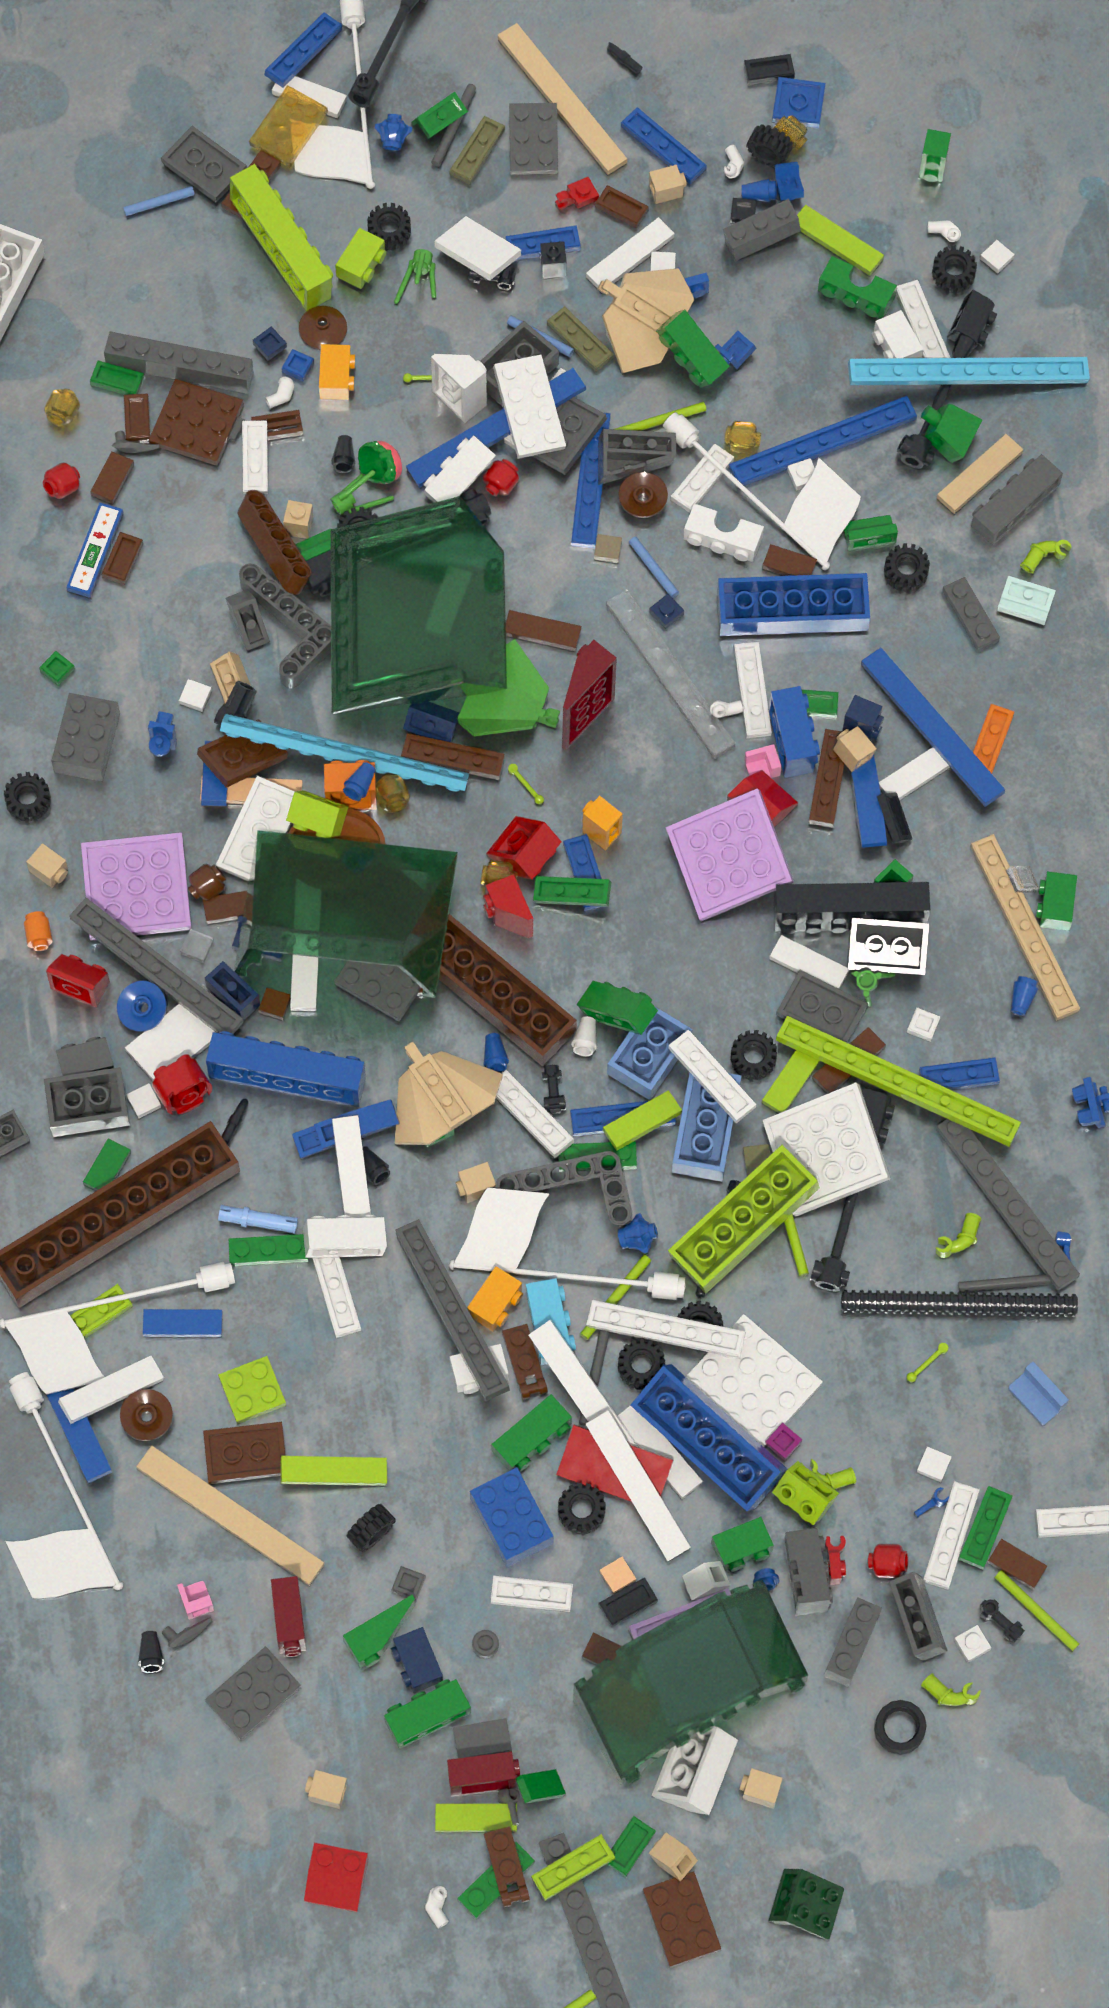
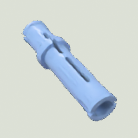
M222 1204L220 1206L221 1210L219 1211L218 1221L241 1224V1227L245 1228L248 1225L296 1233L298 1217L250 1210V1207L242 1209Z

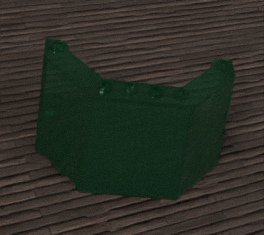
M763 1580L752 1584L754 1587L752 1589H749L748 1585L734 1588L730 1591L732 1595L727 1596L725 1591L715 1594L621 1646L615 1651L617 1657L614 1660L605 1659L591 1670L593 1674L591 1678L586 1681L585 1677L574 1683L573 1702L620 1785L625 1782L630 1785L642 1778L640 1773L676 1745L679 1748L691 1740L690 1736L697 1732L702 1735L715 1727L713 1723L722 1718L724 1721L732 1719L738 1714V1709L744 1706L751 1708L762 1701L761 1698L782 1691H791L792 1694L796 1693L806 1686L805 1682L809 1675Z

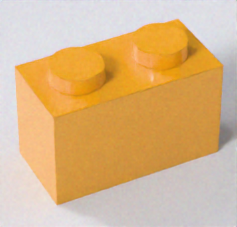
M321 344L320 399L349 400V391H354V376H350V369H355V354H351L350 345Z
M599 795L595 801L590 800L583 808L582 833L587 834L592 841L606 851L622 833L623 814Z
M495 1266L467 1307L472 1318L492 1332L497 1326L502 1327L509 1316L507 1311L511 1305L516 1306L523 1296V1292H521L522 1282Z

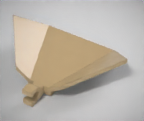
M679 268L625 273L620 287L608 279L600 282L597 290L614 298L602 315L621 373L662 362L668 348L661 343L656 330L676 312L684 309L688 312L694 301L693 295Z
M411 1042L404 1048L413 1064L408 1067L409 1069L399 1078L397 1117L400 1124L396 1125L395 1145H430L495 1103L503 1074L443 1051L432 1055L429 1053L423 1057L414 1042Z

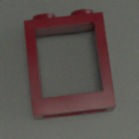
M298 1577L271 1579L280 1654H285L286 1657L299 1656L302 1651L307 1650Z
M512 1751L447 1760L451 1797L495 1792L506 1788L508 1790L516 1789V1778L520 1776L519 1760L513 1759Z

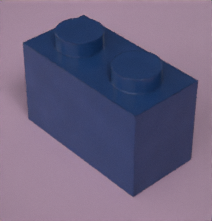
M854 695L845 714L842 732L846 729L851 731L858 726L871 742L873 739L877 741L883 728L881 726L884 720V716H881L883 706Z
M224 961L205 977L206 988L219 1001L243 1018V1021L260 1006L259 994Z
M423 1627L393 1638L394 1647L390 1648L395 1662H401L404 1672L400 1674L406 1688L411 1686L413 1693H416L443 1681V1674Z

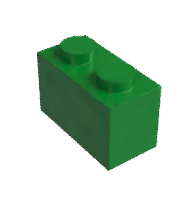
M927 129L919 178L929 182H942L951 133Z
M1047 871L1045 880L1040 879L1038 894L1043 895L1042 903H1038L1036 909V918H1040V927L1070 931L1077 875Z
M762 1517L712 1536L711 1540L718 1560L722 1562L724 1570L730 1569L731 1572L745 1567V1563L753 1559L759 1562L768 1558L774 1547Z

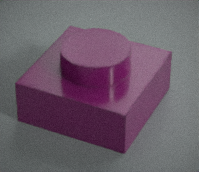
M782 1422L765 1443L767 1447L785 1461L802 1443V1439Z

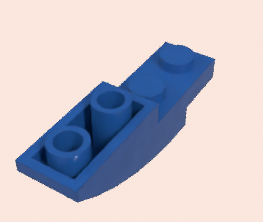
M391 1099L333 1117L340 1118L358 1115L361 1138L400 1124ZM333 1118L321 1121L312 1127L292 1134L301 1159L335 1147Z

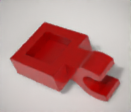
M586 177L567 185V191L557 193L556 197L558 200L555 203L559 210L575 204L577 209L596 202L599 194L590 178Z
M827 1536L825 1540V1547L828 1552L829 1585H840L842 1576H846L845 1560H840V1552L843 1551L846 1544L844 1536H840L839 1546H833L830 1543V1536Z

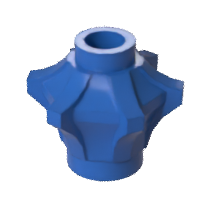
M388 114L387 119L375 124V129L380 134L381 141L383 142L382 148L385 150H401L405 138L412 133V127L406 125L402 120V116L398 114Z
M639 1213L624 1228L618 1229V1238L623 1249H637L647 1254L653 1240L658 1238V1231L655 1223L647 1222L642 1217V1214Z

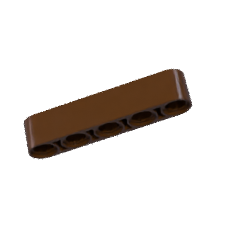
M248 491L238 509L237 514L285 591L294 595L301 594L311 576L310 567L266 497L259 491Z

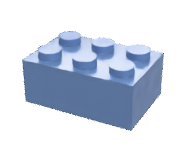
M657 1007L655 1008L658 1012L642 1035L629 1032L607 1065V1074L648 1100L652 1099L678 1061L676 1056L669 1050V1045L687 1030L691 1033L693 1029Z

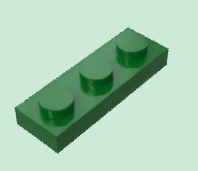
M536 876L533 901L542 904L609 907L612 882L609 879Z
M636 1141L617 1151L611 1142L572 1144L559 1155V1162L611 1151L620 1157L623 1170L637 1169ZM613 1156L605 1157L602 1161L603 1168L605 1170H613L616 1166L615 1158ZM583 1161L578 1164L577 1171H591V1166L588 1162ZM559 1167V1172H565L562 1167Z
M304 1234L228 1239L229 1263L232 1266L308 1262V1258L305 1257Z
M988 1486L960 1554V1561L982 1570L984 1569L1013 1495Z
M515 1842L524 1874L535 1863V1860ZM492 1865L457 1898L476 1920L500 1897Z

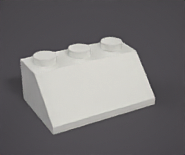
M434 354L431 356L432 391L466 423L487 406V370L479 360L475 361L470 355Z
M684 1721L679 1723L651 1796L690 1812L709 1815L738 1740L715 1726Z

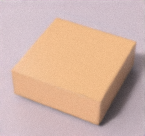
M623 1557L599 1570L613 1594L636 1581L634 1574Z

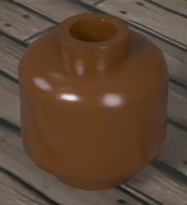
M203 864L190 874L189 882L191 886L188 887V890L197 900L201 897L203 900L209 901L225 889L224 882L227 879L215 864L212 866Z

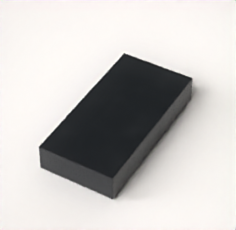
M791 54L744 60L748 85L778 81V77L795 79Z
M896 792L883 793L877 796L893 844L912 840L898 794Z
M644 1577L599 1602L598 1605L612 1628L657 1603L658 1599Z

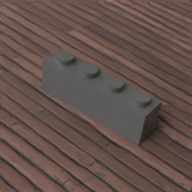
M1042 454L1036 459H1030L1019 475H1012L1002 490L997 489L990 496L988 503L984 506L982 504L979 505L972 513L971 527L991 545L997 542L1060 485L1063 473Z

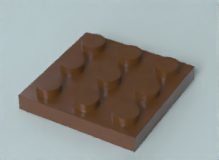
M175 379L148 441L150 444L159 445L161 449L218 466L236 419L243 408L244 401L237 397Z

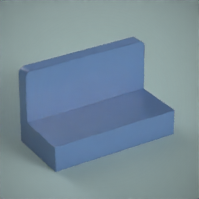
M1034 1362L1030 1363L1025 1368L1024 1373L1010 1384L1008 1388L1042 1426L1046 1425L1060 1413L1069 1401Z

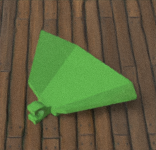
M513 639L481 662L457 720L459 725L471 735L481 736L533 729L534 727L536 728L538 722L556 728L559 722L560 711L553 708L544 709L549 687L518 642Z

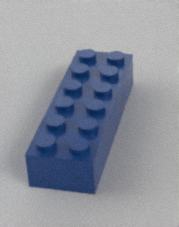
M867 573L718 578L717 597L720 636L869 630L870 605Z
M221 1031L220 1033H212L206 1058L208 1076L212 1079L360 1107L366 1080L365 1063L354 1056L343 1058L329 1051L317 1053L303 1046H296L295 1048L286 1047L285 1044L278 1041L266 1043L261 1042L256 1037L246 1036L245 1038L235 1037L230 1032Z
M672 1364L663 1365L630 1405L746 1511L754 1510L788 1470Z

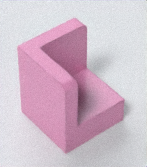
M774 744L745 752L744 763L749 776L761 770L771 778L780 776L781 764Z
M204 1581L183 1587L182 1583L177 1585L189 1620L214 1611Z

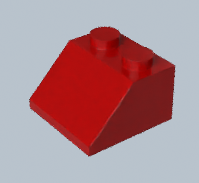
M763 770L744 778L727 795V801L758 788L761 791L774 827L798 805V802Z
M515 816L486 854L516 876L532 880L540 873L546 861L555 854L557 847L562 841L545 822Z
M514 874L485 885L486 894L483 895L485 902L483 908L487 918H492L495 926L526 938L533 937V916Z
M61 954L46 970L50 989L96 1008L110 982L108 973L103 967L96 964L92 966L85 964L81 958L75 955H69L68 957Z
M314 1842L304 1902L358 1912L369 1860L368 1853Z

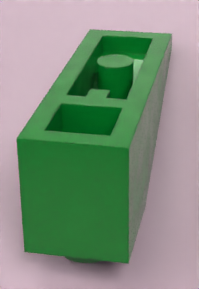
M413 1595L343 1635V1641L359 1668L365 1665L367 1668L371 1667L381 1660L380 1656L384 1654L415 1606Z

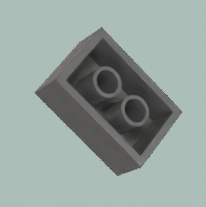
M523 321L480 361L487 370L486 392L503 406L493 369L494 364L542 355L546 374L548 375L559 365V350Z
M69 693L51 760L55 773L103 782L120 717L118 702Z
M121 1067L44 1079L49 1123L53 1137L130 1126Z

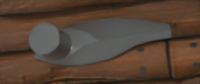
M123 431L115 433L116 442L112 444L114 448L127 453H139L159 448V445L126 441Z
M209 1617L191 1627H187L178 1634L170 1626H167L162 1631V1635L170 1641L168 1643L169 1647L181 1646L200 1634L212 1621V1618Z

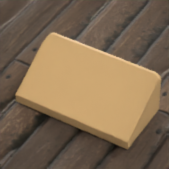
M228 652L210 663L225 704L236 681H241L251 686L238 654Z

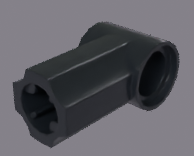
M236 681L226 704H223L218 710L214 723L221 726L225 714L247 719L246 713L257 692L254 687L247 683Z

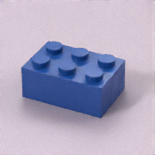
M801 686L771 691L768 710L784 778L813 773L815 764L818 763L817 755H820L818 741L813 740L812 732H814L813 719L807 716V709L809 708L807 694H802Z
M517 1467L470 1490V1500L506 1568L553 1545L554 1536Z

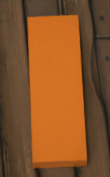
M994 704L990 705L973 751L991 774L1014 716V711Z

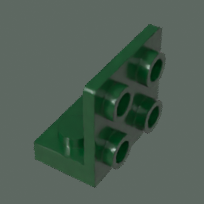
M784 1869L768 1921L777 1925H793L820 1938L830 1939L844 1888L803 1869Z

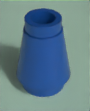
M769 178L742 185V199L771 203V200H777L776 181H770Z
M364 762L344 782L343 792L346 796L355 801H360L361 798L366 797L376 772L374 766Z
M1018 976L1017 981H1014L1012 1013L1021 1016L1026 1015V1011L1038 991V982L1036 980Z
M498 1033L488 1034L485 1036L484 1066L499 1073L507 1069L509 1059L501 1037Z

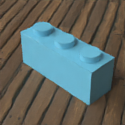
M557 1278L526 1284V1296L534 1331L549 1320H552L572 1351H575L574 1336L568 1335L567 1326H571L568 1310L563 1311L562 1301H566L563 1285L558 1286ZM538 1350L541 1365L548 1364Z

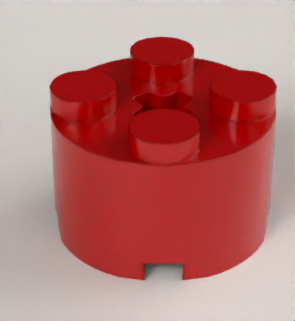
M189 1054L180 1056L176 1062L168 1066L157 1068L153 1073L155 1079L153 1080L152 1087L169 1114H172V1111H177L179 1115L195 1109L204 1102L202 1097L206 1092L208 1095L212 1092L210 1081L198 1062L191 1058Z

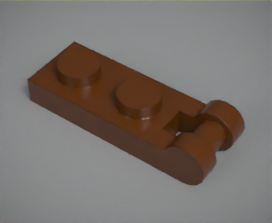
M527 1324L502 1331L522 1399L530 1398L531 1394L538 1392L540 1395L548 1393L533 1341L529 1337L530 1331ZM535 1377L536 1382L527 1385L525 1380Z
M510 1826L484 1833L503 1908L512 1906V1902L521 1900L523 1903L530 1901ZM517 1883L518 1890L508 1892L507 1885Z

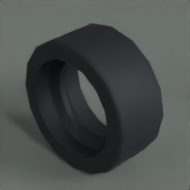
M897 1700L882 1707L876 1717L874 1731L876 1739L884 1749L891 1753L905 1754L910 1753L920 1745L924 1739L927 1724L925 1716L918 1706L909 1701ZM894 1712H905L911 1715L916 1723V1733L907 1742H894L885 1732V1721Z

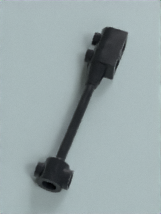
M401 0L400 9L367 74H358L348 94V98L352 103L361 108L371 106L379 88L376 76L408 12L413 9L418 1L426 3L427 0Z
M974 289L964 298L947 335V338L955 342L951 358H967L977 345L982 346L988 337V333L984 331L986 325L991 326L997 317V313L993 312L994 302ZM952 384L940 386L931 406L932 408L938 410L942 407ZM926 421L919 434L905 435L897 448V452L902 454V462L912 468L920 469L924 464L929 466L935 456V453L930 451L932 448L931 441L925 437V433L930 425Z
M469 489L459 496L460 502L456 512L376 548H368L350 553L346 545L343 544L307 560L306 563L311 569V576L306 584L312 594L319 592L320 596H327L333 592V585L340 582L344 587L353 584L356 581L355 576L361 570L377 560L378 557L460 520L468 525L475 523L476 527H481L489 521L488 516L491 515L487 499L482 492L477 493L476 489Z
M862 1088V1094L878 1143L885 1144L889 1129L884 1128L886 1119L892 1120L895 1105H891V1098L886 1094ZM858 1192L846 1197L831 1255L822 1258L821 1261L815 1260L810 1280L815 1281V1285L821 1289L837 1292L840 1291L841 1285L847 1286L850 1271H846L847 1265L840 1258Z

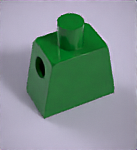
M947 404L938 410L928 405L921 414V418L930 424L925 437L931 441L932 445L951 463L964 458L982 419L953 404Z

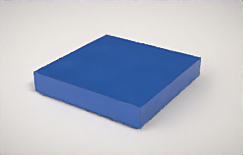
M778 77L772 122L819 128L826 83Z

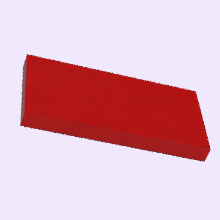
M574 1424L556 1475L582 1483L583 1485L591 1484L592 1488L596 1487L600 1491L631 1501L589 1429ZM629 1444L659 1495L662 1496L674 1460Z

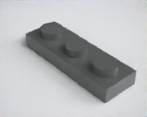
M963 577L943 586L942 591L976 650H982L999 642V634L966 578Z

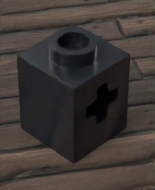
M565 242L540 243L542 279L566 277Z

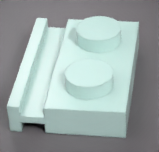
M1008 576L997 611L1045 625L1056 590Z

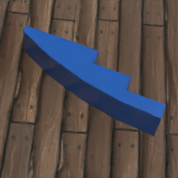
M873 754L871 760L851 772L855 815L862 848L887 846L884 816L877 796L881 795Z
M69 1389L48 1394L49 1402L87 1483L112 1473L87 1417L70 1424L58 1403L59 1398L74 1392V1390Z

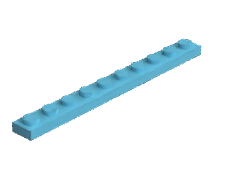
M1087 357L849 359L848 361L850 385L1088 383L1090 380Z
M225 714L221 723L220 731L225 732L230 737L238 738L242 736L250 738L254 743L263 744L266 742L274 744L275 747L283 750L289 748L299 750L303 755L311 756L315 754L323 756L328 761L340 760L355 763L358 760L375 762L377 773L384 774L389 772L397 774L401 779H418L426 785L433 786L438 784L445 786L446 789L451 791H465L469 773L229 714Z

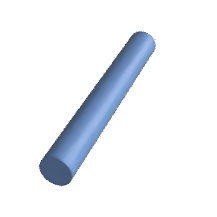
M190 186L125 206L123 209L125 215L129 216L194 196L195 194L193 187Z
M510 316L507 324L516 328L523 321ZM532 327L556 347L560 353L568 357L572 356L574 348Z
M637 537L631 538L629 540L631 547L665 591L672 598H675L679 591Z

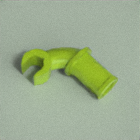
M1067 540L1032 543L1030 545L1031 550L1024 561L1021 562L1020 567L1024 571L1033 574L1042 558L1047 557L1049 552L1053 553L1057 559H1065L1066 554L1061 552L1060 548L1070 551L1072 546Z
M966 1213L961 1233L957 1235V1240L951 1241L946 1236L939 1237L938 1244L947 1247L944 1249L935 1247L936 1254L941 1258H947L952 1253H958L970 1245L976 1244V1234L981 1217L974 1213Z
M811 1459V1472L834 1490L850 1484H856V1476L852 1467L833 1474L827 1472L825 1475H822L817 1471L818 1465L816 1461Z
M933 1673L921 1684V1687L925 1688L938 1700L937 1704L939 1706L942 1704L947 1706L973 1705L978 1701L981 1692L979 1690L975 1695L967 1694V1691L972 1687V1682L965 1684L962 1692L955 1693L952 1688L948 1689Z

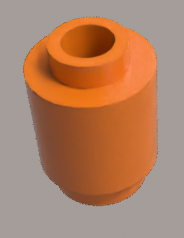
M42 911L27 914L24 921L27 946L35 951L46 950L53 942L49 918Z

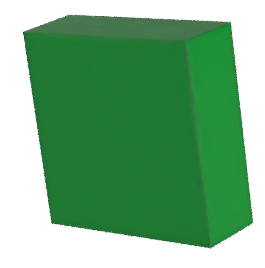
M57 651L39 667L40 672L58 686L75 669V666Z

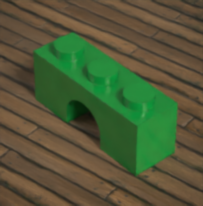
M831 256L819 278L818 291L826 297H834L842 301L848 307H856L865 311L871 317L884 318L896 297L897 285L875 275L873 281L868 286L858 287L850 281L853 274V265Z

